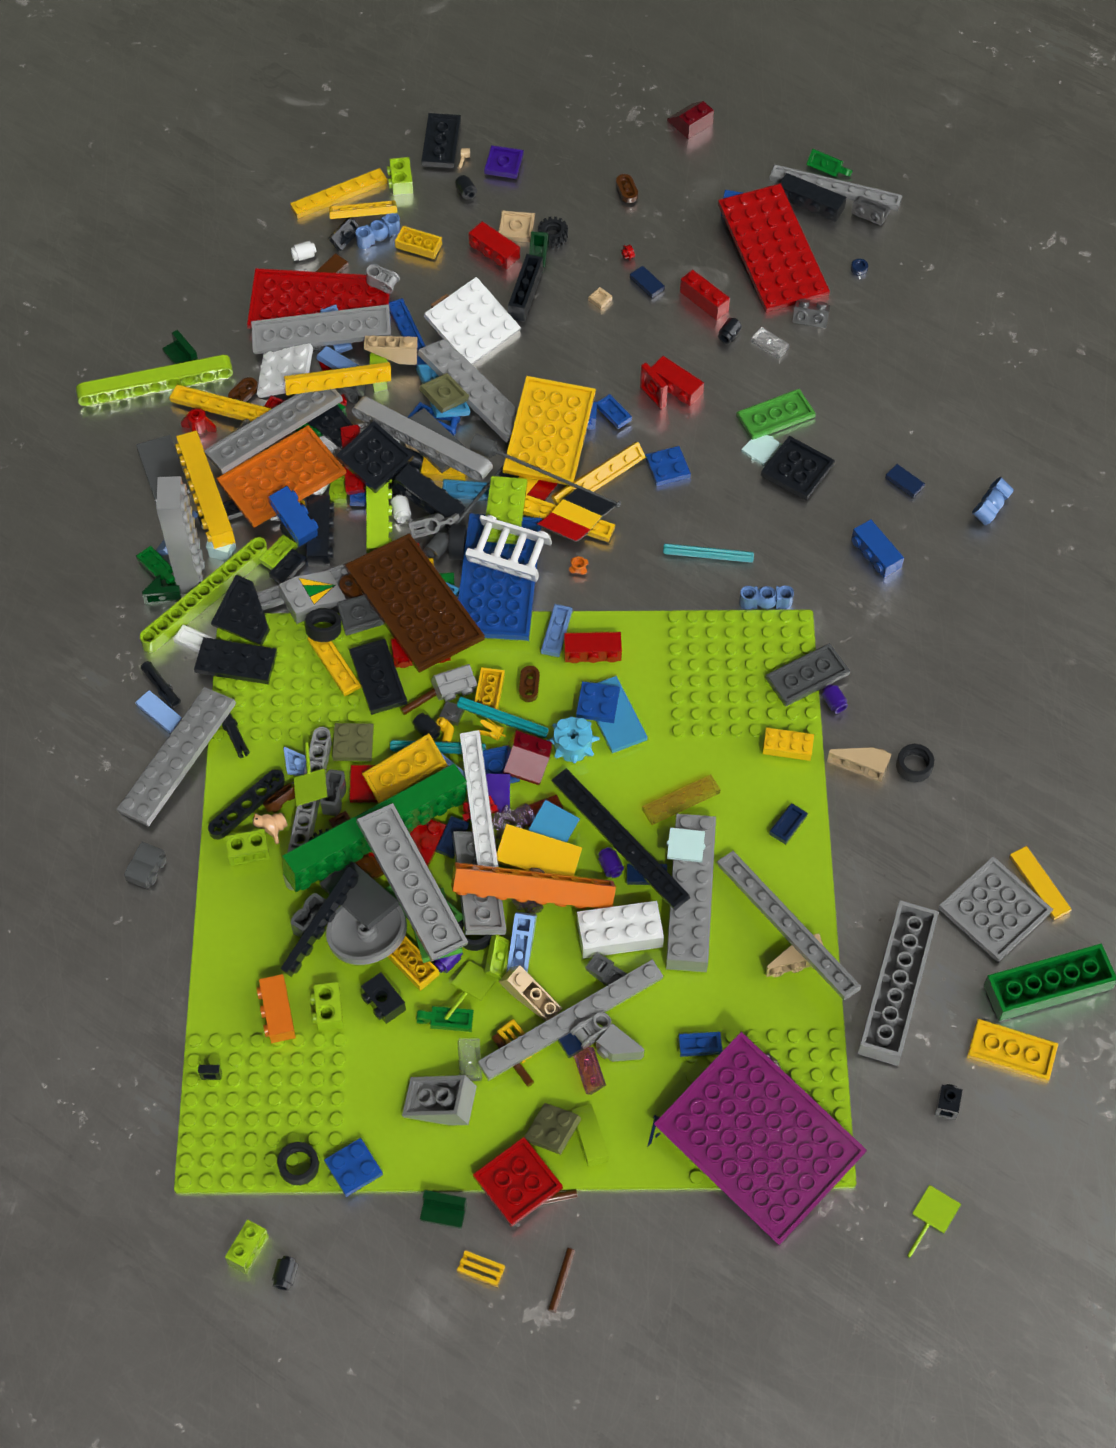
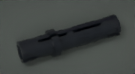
M144 662L141 665V670L157 688L160 697L164 698L171 708L177 707L181 700L174 693L173 687L166 683L151 662Z
M229 713L222 727L224 731H227L238 757L244 758L242 751L245 757L249 755L250 751L239 732L236 719Z

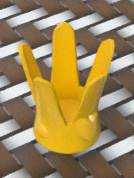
M483 719L480 721L485 728L492 731L479 730L480 735L489 736L497 741L501 736L506 737V735L502 734L504 727L496 725L490 719L488 720L491 723Z

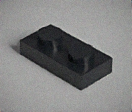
M348 217L328 239L337 251H341L356 236V229L360 226L353 217Z
M292 548L269 572V577L279 584L291 579L305 565L307 557Z

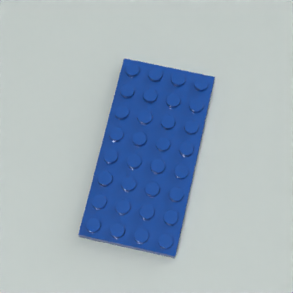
M469 513L458 600L483 632L485 638L529 641L535 582L467 560L465 555L467 549L477 547L484 529L480 516H486V514ZM523 517L522 527L536 532L541 531V527L537 523L541 522L542 518ZM526 538L518 558L519 564H528L536 541ZM486 542L483 549L484 553L490 555L494 553L497 543ZM505 543L500 555L501 558L511 559L516 544Z

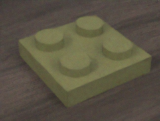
M448 373L422 384L419 389L441 413L467 402L469 395Z
M335 723L333 761H372L374 725Z
M544 1103L526 1133L525 1139L530 1144L561 1155L581 1118L575 1113Z

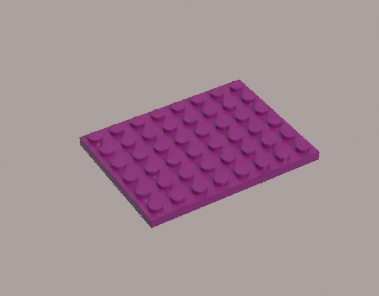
M742 1032L654 1123L672 1143L778 1245L792 1233L867 1152L853 1136Z

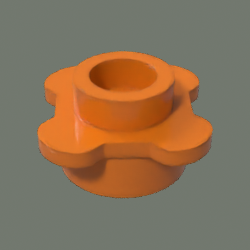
M578 556L570 560V573H580L581 575L587 573V559Z

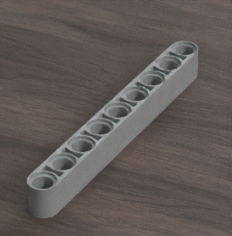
M366 396L361 397L351 409L353 415L369 425L375 421L392 437L477 481H483L493 469L492 463L485 457Z
M319 727L314 730L309 756L311 772L324 768L326 775L332 741L330 731L325 727ZM320 799L297 806L288 852L309 842V838L313 837ZM303 823H308L307 826H300ZM298 841H305L302 844H297ZM283 875L286 887L290 890H293V888Z

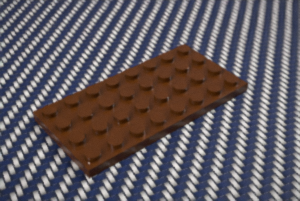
M410 533L345 564L346 571L419 673L485 640L483 632Z

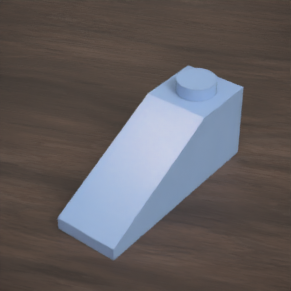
M515 913L507 971L511 967L520 965L528 972L537 919L536 914Z

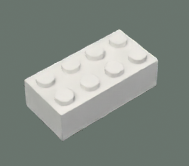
M657 901L577 912V926L583 958L593 957L596 952L605 956L663 947L664 935Z

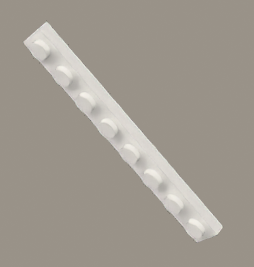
M480 731L461 733L460 739L477 865L499 867Z

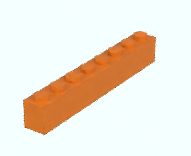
M458 862L454 863L451 882L452 891L458 895H467L469 893L481 898L495 896V898L500 900L513 898L518 902L530 900L542 905L555 903V905L560 907L574 905L578 909H586V907L594 909L613 907L616 886L611 880Z

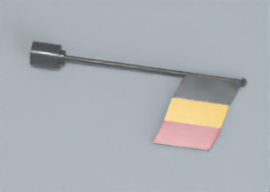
M478 433L471 441V451L488 458L499 454L576 488L545 519L537 523L538 526L574 542L581 540L604 515L613 508L621 506L620 501L611 500L499 451L496 441Z
M504 464L494 475L527 479L526 495L543 501L549 497L558 485V483L503 473ZM491 480L477 495V497L472 501V503L467 507V509L462 513L460 519L457 520L454 524H459L461 522V520L466 516V514L471 510V508L476 504V502L490 487ZM450 529L447 533L437 532L425 546L424 552L429 558L437 561L448 549Z

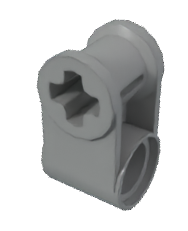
M371 264L366 269L368 285L385 293L391 294L395 284L400 281V276L396 272L379 265Z
M604 1012L596 1013L589 1019L577 1024L570 1033L575 1035L582 1043L581 1047L586 1049L596 1042L610 1027L611 1018Z

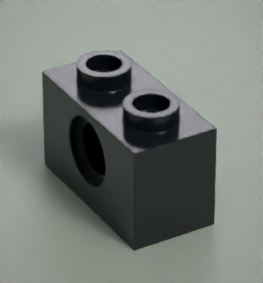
M381 972L361 985V997L367 1005L371 1004L374 1008L372 1011L378 1020L382 1019L387 1024L406 1011L404 1000ZM379 997H386V998H387V999H386L385 1001H383V1002L377 1001V999H378Z

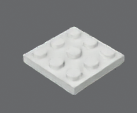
M310 343L284 348L276 352L269 351L263 353L257 388L259 398L284 394V376L310 372L313 346Z

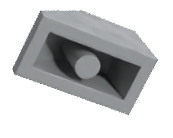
M611 1024L596 1041L597 1053L602 1058H608L612 1062L640 1060L644 1057V1048L614 1024Z

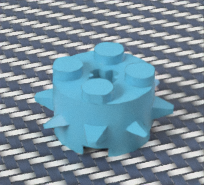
M571 716L570 718L560 719L557 724L554 723L552 725L554 737L547 740L554 744L556 752L554 757L556 759L563 757L565 761L573 762L574 764L577 761L583 760L586 755L592 757L594 755L591 749L592 742L600 740V738L592 735L591 722L584 718Z

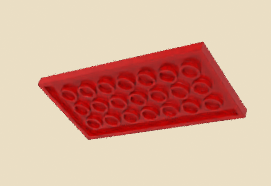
M781 183L718 200L720 211L766 313L793 306L800 299L811 301L829 296L830 290Z
M255 268L247 327L252 329L251 321L321 313L320 310L333 305H337L338 310L388 305L390 294L369 286L366 275Z

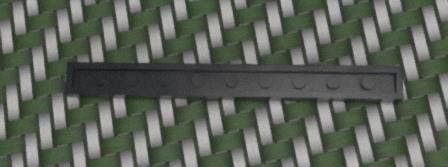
M567 768L551 780L558 790L675 911L690 899V895Z

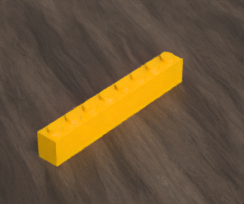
M197 430L176 436L178 442L175 444L177 454L182 455L179 456L182 467H186L183 469L186 479L190 478V481H188L190 491L195 492L192 494L195 504H199L196 508L199 517L203 516V519H201L203 529L208 530L205 532L208 543L212 542L214 549L236 543Z

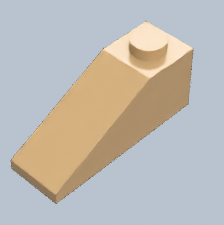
M874 747L830 749L827 762L882 782L892 754Z

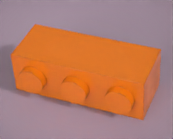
M284 975L259 979L260 987H256L258 999L263 1000V1005L260 1006L261 1016L266 1018L267 1024L263 1025L265 1037H270L271 1043L296 1038Z

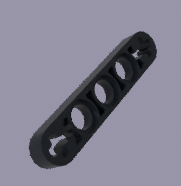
M280 770L270 771L212 820L208 826L210 836L217 840L224 838L258 809L267 798L285 785L283 772ZM274 777H275L276 779L279 778L280 781H278V782H277L276 780L273 781L272 778H274ZM260 788L267 790L266 794L262 796L257 795L256 792ZM244 801H251L252 805L249 808H243L242 803ZM236 813L238 817L235 820L230 821L227 819L229 814ZM217 827L219 829L221 827V831H214V828Z

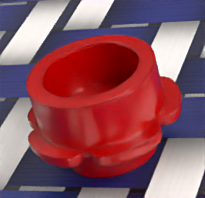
M630 244L627 246L623 245L621 250L624 259L631 261V258L635 257L634 250Z

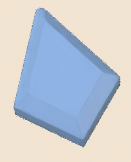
M284 747L287 775H304L306 756Z

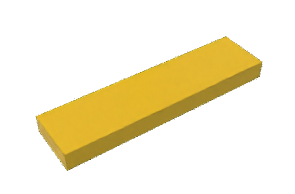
M308 637L309 644L344 697L361 688V684L332 641L318 642Z
M1027 846L1010 854L1009 858L1032 891L1053 909L1050 914L1053 920L1071 912L1072 909Z

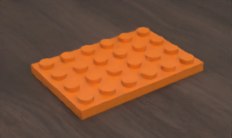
M308 425L216 479L249 523L255 528L277 515L269 504L270 495L288 486L291 491L294 490L296 492L299 502L345 475L346 470Z

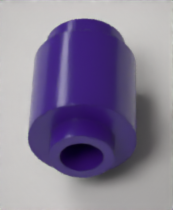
M828 685L823 689L822 697L830 710L834 711L835 714L843 712L848 707L847 699L837 685Z
M611 847L601 850L598 853V861L606 877H619L624 870V866L617 852Z
M463 953L434 960L433 965L440 973H448L461 960Z

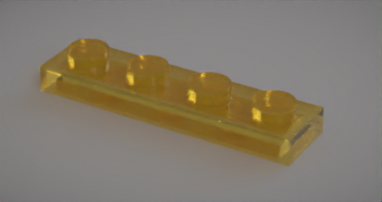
M708 775L644 805L642 810L651 825L719 794L721 789L712 775Z

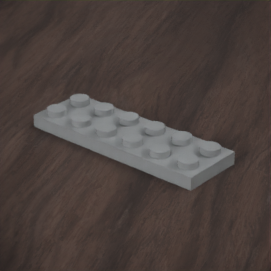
M453 831L452 839L455 862L477 865L473 832ZM469 893L467 895H460L465 935H505L506 923L502 900L495 898V896L481 898Z

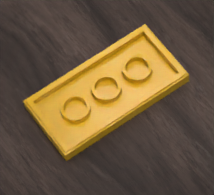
M395 200L329 207L330 219L397 213Z
M428 733L362 774L378 803H381L441 771L448 764Z
M506 824L498 848L497 859L499 864L518 870L574 876L582 847Z
M977 1019L967 1058L1048 1083L1058 1043Z

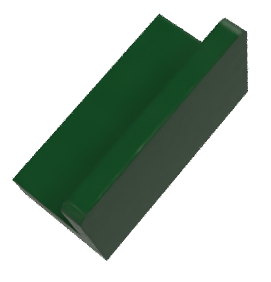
M178 330L172 332L173 342L162 349L173 364L198 360L196 350Z
M424 1190L420 1220L461 1229L466 1212L467 1199Z

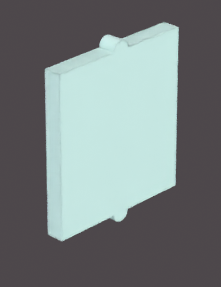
M764 435L754 440L751 439L741 451L751 457V460L766 466L782 444L773 439V436Z
M670 828L669 840L667 841V859L702 862L703 850L706 847L704 844L705 831Z

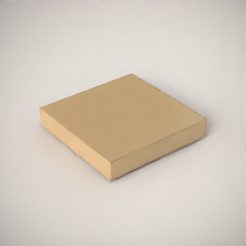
M502 210L498 232L511 241L530 243L535 213Z

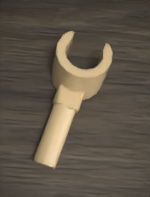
M470 148L461 149V158L457 167L459 170H461L465 158H470Z

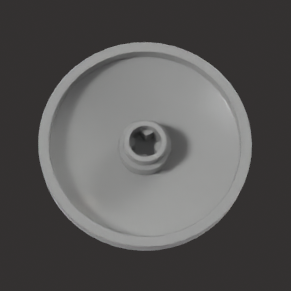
M399 905L368 930L344 907L340 906L335 911L334 919L330 923L328 922L326 929L328 945L338 959L349 964L366 965L386 958L400 946L406 935L407 921Z

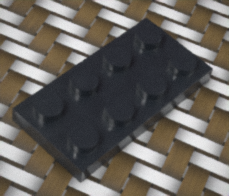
M428 113L421 160L422 166L455 168L461 115Z
M203 637L194 672L269 685L278 652L275 648Z
M386 639L349 649L371 715L408 704Z

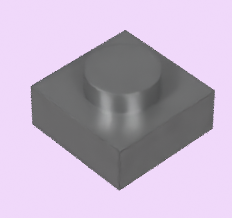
M446 701L439 717H444L452 725L458 726L465 710L458 708L457 704Z

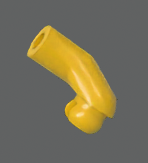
M439 717L436 723L441 727V732L443 733L441 742H451L454 727L449 720Z

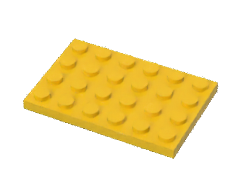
M526 376L507 454L573 483L596 389ZM505 458L503 473L568 485Z

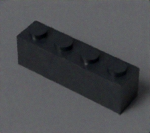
M786 173L780 182L789 203L836 222L845 209L847 197L789 173Z
M526 254L508 304V313L514 320L525 322L543 273V257Z
M407 464L394 480L392 487L429 515L441 514L446 518L451 517L455 513L461 516L465 511L466 507L461 501L454 499L445 489L438 487L432 479L422 475L416 467ZM445 524V527L450 529L451 525Z
M330 495L308 496L309 514L307 515L310 519H314L319 527L317 529L318 536L307 542L306 557L308 566H330V558H334V550L331 547V543H334V532H331V528H334V517H331V513L335 512L334 502H331Z

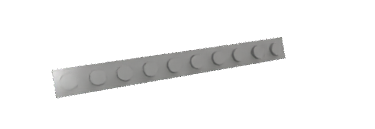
M734 851L717 861L722 871L844 1001L861 990V985Z
M652 959L479 1060L478 1065L489 1081L568 1035L580 1022L589 1019L596 1013L609 1011L660 981L664 976Z

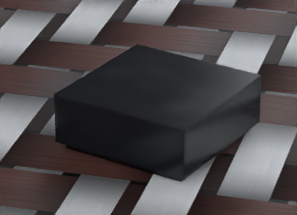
M198 1065V1073L201 1080L222 1079L220 1065Z

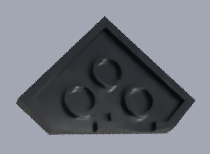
M235 575L211 621V625L262 646L270 628L256 588L252 581Z

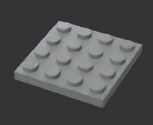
M994 856L944 900L938 908L997 962L1002 960L1053 911L1047 903Z

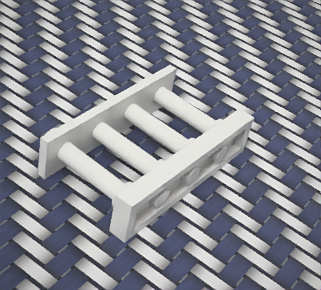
M481 515L480 521L484 525V529L477 547L467 549L465 554L467 560L537 582L539 573L535 565L543 544L550 546L552 544L549 534L544 531L536 532L497 520L496 517L491 515ZM494 528L502 532L494 553L490 555L484 553L483 549L491 529ZM509 533L517 535L519 538L511 559L501 558L500 555ZM526 538L536 541L528 564H519L518 558Z

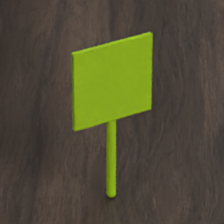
M305 742L307 774L294 778L296 806L327 797L325 769L311 772L308 742Z
M468 961L451 983L454 987L462 990L463 994L444 1019H449L467 994L481 1001L497 978L484 973V968Z
M929 1185L912 1215L926 1224L907 1256H912L929 1226L944 1234L961 1204Z

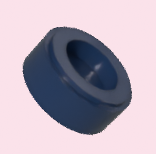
M864 259L853 260L851 264L852 273L859 276L866 274L868 271L867 261Z

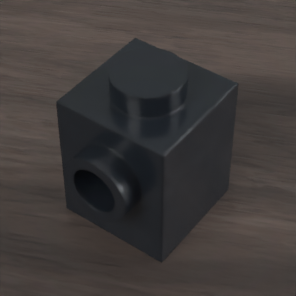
M952 1084L942 1085L938 1094L935 1115L956 1120L963 1089H959Z

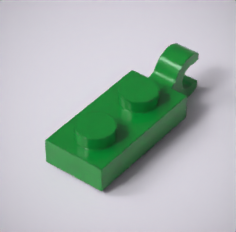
M812 149L806 164L835 177L839 173L851 177L853 170L842 166L844 161L816 149Z
M152 546L136 555L137 560L155 579L161 575V579H164L167 585H176L175 577L172 575V567Z
M432 1006V1012L418 1010L416 1019L418 1024L430 1023V1029L472 1032L474 1010L456 1008L449 1019L445 1020L444 1017L451 1008Z

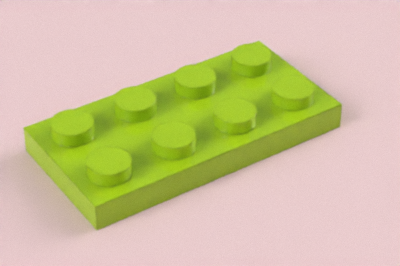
M491 476L486 516L491 515L496 517L497 520L522 527L527 479ZM492 528L487 542L497 543L502 531ZM509 533L505 543L516 544L519 536Z

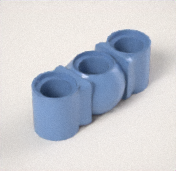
M397 213L386 214L385 217H381V220L371 222L369 226L366 224L357 228L355 232L357 246L361 249H367L374 245L375 241L380 242L387 238V236L397 235L401 230L399 215Z
M1002 477L997 478L990 485V489L987 490L981 502L972 511V514L985 526L994 520L1004 505L1005 500L1014 491Z
M786 585L776 586V589L770 586H763L759 589L758 586H745L740 592L739 605L746 610L757 609V606L762 609H771L774 606L775 609H789L793 603L794 590Z

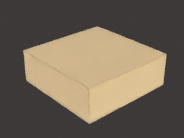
M600 287L588 297V301L599 309L604 308L612 300V295Z

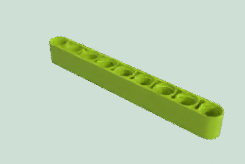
M219 355L82 382L76 386L77 399L81 406H90L175 389L176 385L186 387L226 379L233 375V369L229 356Z
M260 537L252 539L140 633V641L144 651L148 653L157 651L178 633L182 625L187 626L228 591L235 575L244 578L261 564L259 558L268 550L265 539Z

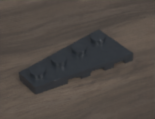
M338 405L307 422V424L318 430L324 437L341 449V427L353 425Z

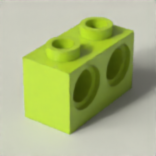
M409 157L389 159L390 166H387L388 176H391V178H388L389 189L393 188V195L412 194L413 186Z
M252 829L250 832H236L225 836L231 866L270 859L265 829ZM256 842H261L260 845H253ZM236 846H242L239 849H233Z
M339 982L314 985V992L311 993V1003L316 1006V1011L312 1012L313 1024L318 1025L319 1031L344 1028ZM323 995H330V998L326 1000L321 999ZM325 1014H332L328 1019L322 1018Z
M247 1219L225 1256L227 1264L247 1274L269 1237L267 1230Z

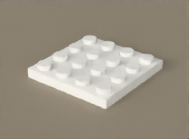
M477 277L424 313V318L438 334L448 341L472 365L521 329Z

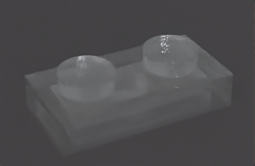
M763 327L751 337L752 343L777 359L789 349L787 342Z
M459 1038L460 1075H465L471 1081H481L482 1070L478 1065V1061L481 1060L480 1038Z

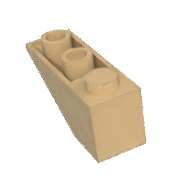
M365 336V350L398 364L417 365V337Z
M814 934L813 936L823 945L820 934ZM791 945L767 966L765 975L766 977H779L786 972L792 971L796 973L803 970V968L812 966Z
M520 965L511 967L499 980V983L514 998L544 1021L555 1017L562 1009Z

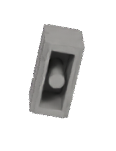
M469 664L434 675L431 679L438 700L445 699V701L455 699L457 694L462 693L463 696L471 694L477 686Z

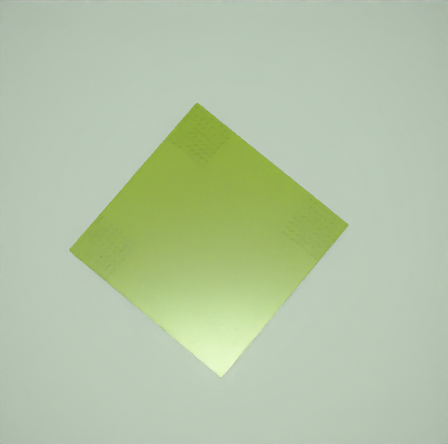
M812 610L572 611L567 633L621 632L622 659L613 663L608 661L596 663L565 662L564 643L560 658L541 654L552 611H532L529 641L485 638V640L451 656V661L437 663L420 673L414 665L406 668H396L408 704L434 688L431 682L434 675L469 664L478 686L481 667L505 670L499 710L547 727L549 731L544 740L554 737V729L552 727L554 723L557 724L560 719L570 718L571 716L576 718L582 681L598 683L617 676L648 737L647 741L612 753L597 722L587 720L591 722L592 735L600 738V740L592 742L591 749L594 753L592 757L586 755L583 760L577 761L575 764L565 761L563 757L556 759L554 757L556 753L554 744H552L550 758L540 785L521 779L520 782L511 783L510 813L491 814L497 852L506 824L528 830L545 800L580 818L567 843L582 847L574 876L613 881L616 886L613 907L657 901L664 935L662 948L604 956L613 961L614 966L627 974L653 959L664 976L660 981L605 1012L610 1016L611 1024H614L644 1048V1057L640 1060L612 1062L608 1058H602L597 1053L596 1042H594L587 1049L568 1058L559 1042L556 1041L540 1050L537 1054L532 1055L530 1059H526V1062L523 1064L521 1063L534 1081L529 1087L526 1086L513 1067L488 1081L478 1065L479 1060L499 1049L492 1040V1037L497 1034V1030L512 1019L516 1021L525 1033L546 1022L514 998L499 983V979L496 980L481 1001L467 994L457 1007L459 1009L474 1010L472 1032L430 1029V1023H417L418 1010L432 1012V1006L453 1007L463 994V991L454 987L451 983L468 961L485 969L489 946L478 951H471L462 947L463 955L461 960L448 973L439 972V976L420 991L388 957L366 965L349 964L338 959L328 945L326 925L322 937L313 944V950L310 955L305 956L301 962L300 970L290 977L280 968L300 940L298 936L293 934L291 919L298 910L303 908L306 899L310 895L317 893L324 899H327L329 896L321 888L319 883L322 881L319 880L312 883L306 890H299L298 892L288 889L285 885L282 855L288 852L297 810L295 798L291 801H286L282 804V808L276 812H268L262 804L226 835L229 836L236 832H250L252 829H261L253 825L255 813L260 816L264 814L272 816L275 813L281 812L286 819L287 827L278 833L279 844H275L273 837L266 833L270 859L231 866L225 837L218 840L213 839L208 830L212 820L270 771H282L285 785L294 782V778L298 776L287 775L283 748L287 747L305 755V742H308L310 749L313 732L319 727H325L330 731L332 741L326 774L330 769L344 771L347 789L344 797L341 799L342 808L340 813L346 811L349 817L353 818L378 805L379 803H350L351 765H377L398 752L390 750L391 740L417 741L423 736L414 729L413 720L420 713H424L436 722L445 706V699L438 700L436 695L406 715H403L400 710L406 705L371 715L362 687L344 697L309 644L305 621L296 624L290 613H264L270 631L262 647L275 648L278 652L269 685L213 676L212 690L232 698L236 702L230 713L236 719L239 732L250 753L245 757L242 751L244 758L238 757L227 731H224L222 724L208 743L174 1191L176 1194L343 1193L324 1160L359 1138L365 1143L383 1175L354 1193L424 1192V1190L434 1192H484L473 1178V1174L525 1137L544 1103L571 1112V1109L591 1104L609 1155L608 1162L588 1167L576 1129L561 1155L530 1144L563 1185V1189L560 1191L574 1189L576 1191L721 1190L657 1127H655L652 1143L648 1146L655 1118L654 1115L661 1117L720 1055L680 1057L679 1034L720 1032L723 1051L742 1032L853 1136L843 1000L812 967L803 968V970L796 973L792 971L786 972L779 977H766L767 966L792 944L722 871L717 862L734 851L812 935L820 934L823 946L840 963L819 690L785 707L765 678L767 674L816 650ZM341 621V633L332 642L358 681L359 679L349 649L386 639L393 659L391 639H394L385 624L346 636ZM328 622L314 624L318 628H328L333 625ZM217 628L216 639L260 646ZM526 666H534L540 672L538 697L533 702H525L519 696L521 671ZM477 686L471 694L465 696L462 693L457 694L455 699L448 702L457 704L460 697L475 701ZM465 710L458 726L453 725L454 733L451 742H461V733L477 730L492 732L485 728L480 721L483 719L489 723L491 722L483 716ZM491 720L496 725L504 727L502 734L506 735V737L501 736L497 741L489 736L481 735V743L486 744V750L507 746L516 730L529 735L532 734ZM335 723L374 725L372 761H333ZM766 727L814 734L811 761L763 754ZM441 730L439 737L434 741L441 742L443 737ZM442 753L465 772L463 754ZM567 768L659 864H667V872L671 876L673 859H667V841L669 840L670 828H675L676 814L716 817L707 972L666 969L670 905L651 885H627V864L630 863L552 783L551 780ZM275 777L272 778L273 781H275V780H276L277 782L280 781L279 778H277V779H276ZM260 788L256 794L259 796L265 795L267 790ZM467 788L465 801L463 803L469 802ZM244 801L242 803L243 808H249L252 805L251 801ZM319 803L313 832L319 834L320 829L323 832H326V829L331 830L332 827L328 820L335 817L324 815L321 803ZM792 803L807 812L808 815L785 845L769 835V833ZM463 804L448 809L442 816L437 815L432 820L446 825L451 816L463 820ZM231 813L227 816V819L233 821L238 815ZM466 821L469 823L467 832H473L472 821ZM303 823L300 826H307L308 823ZM215 827V828H214V831L217 830V831L220 832V831H221V827H220L219 829H218L217 827ZM298 841L297 844H302L305 841ZM256 842L253 845H260L261 842ZM236 846L233 849H239L242 846ZM608 847L613 848L617 852L624 866L622 874L616 878L606 877L598 861V853ZM436 852L428 869L438 887L444 888L447 901L462 913L460 895L453 892L451 887L455 858L452 859ZM498 863L500 868L515 869ZM385 875L375 879L383 888L390 885ZM513 898L502 900L506 933L500 936L510 941L516 912L537 915L527 973L562 1007L558 1014L606 987V985L585 969L593 957L583 958L577 926V912L593 910L594 908L578 909L574 905L560 907L555 905V903L542 905L530 900L518 902ZM406 918L407 931L405 936L418 948L413 927ZM465 935L470 940H478L485 936ZM380 972L404 1000L406 1011L387 1024L382 1019H377L372 1011L374 1008L371 1004L367 1005L361 997V985ZM283 974L296 1038L271 1043L270 1037H265L263 1025L267 1024L266 1018L261 1016L260 1006L263 1005V1000L258 999L256 987H260L259 979ZM339 982L344 1028L319 1031L318 1025L313 1024L312 1012L316 1011V1006L311 1003V993L314 992V985ZM323 995L321 999L326 1000L330 998V995ZM379 997V998L377 999V1001L383 1002V1001H385L387 998H386V997ZM325 1014L322 1018L328 1019L332 1014ZM511 1026L510 1029L517 1036V1038H519L520 1035ZM504 1031V1033L506 1034V1036H507V1037L511 1040V1042H512L513 1039L508 1035V1033H507L506 1031ZM198 1065H220L222 1079L201 1080L198 1073ZM465 1075L477 1086L469 1125H445L404 1118L402 1116L411 1077ZM294 1142H305L312 1146L317 1153L319 1161L318 1173L314 1179L300 1186L291 1185L286 1182L280 1175L277 1164L281 1150ZM304 1152L293 1153L286 1160V1169L293 1175L304 1174L311 1165L310 1157ZM855 1165L832 1189L855 1188Z

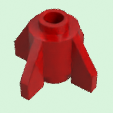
M202 409L190 410L181 421L182 427L190 428L192 432L197 430L198 434L204 433L206 429L208 432L216 433L217 431L216 425L206 417L205 410Z

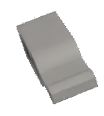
M455 513L451 517L444 518L441 514H432L413 519L408 524L412 537L415 539L437 533L445 524L452 525L460 519V516Z

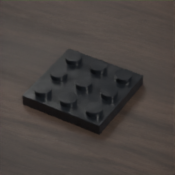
M375 421L336 455V459L374 493H377L414 457Z
M789 436L763 468L761 476L807 501L834 466L835 460Z

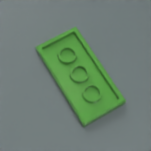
M797 389L740 410L736 413V416L749 437L754 440L815 418L816 413L801 390Z

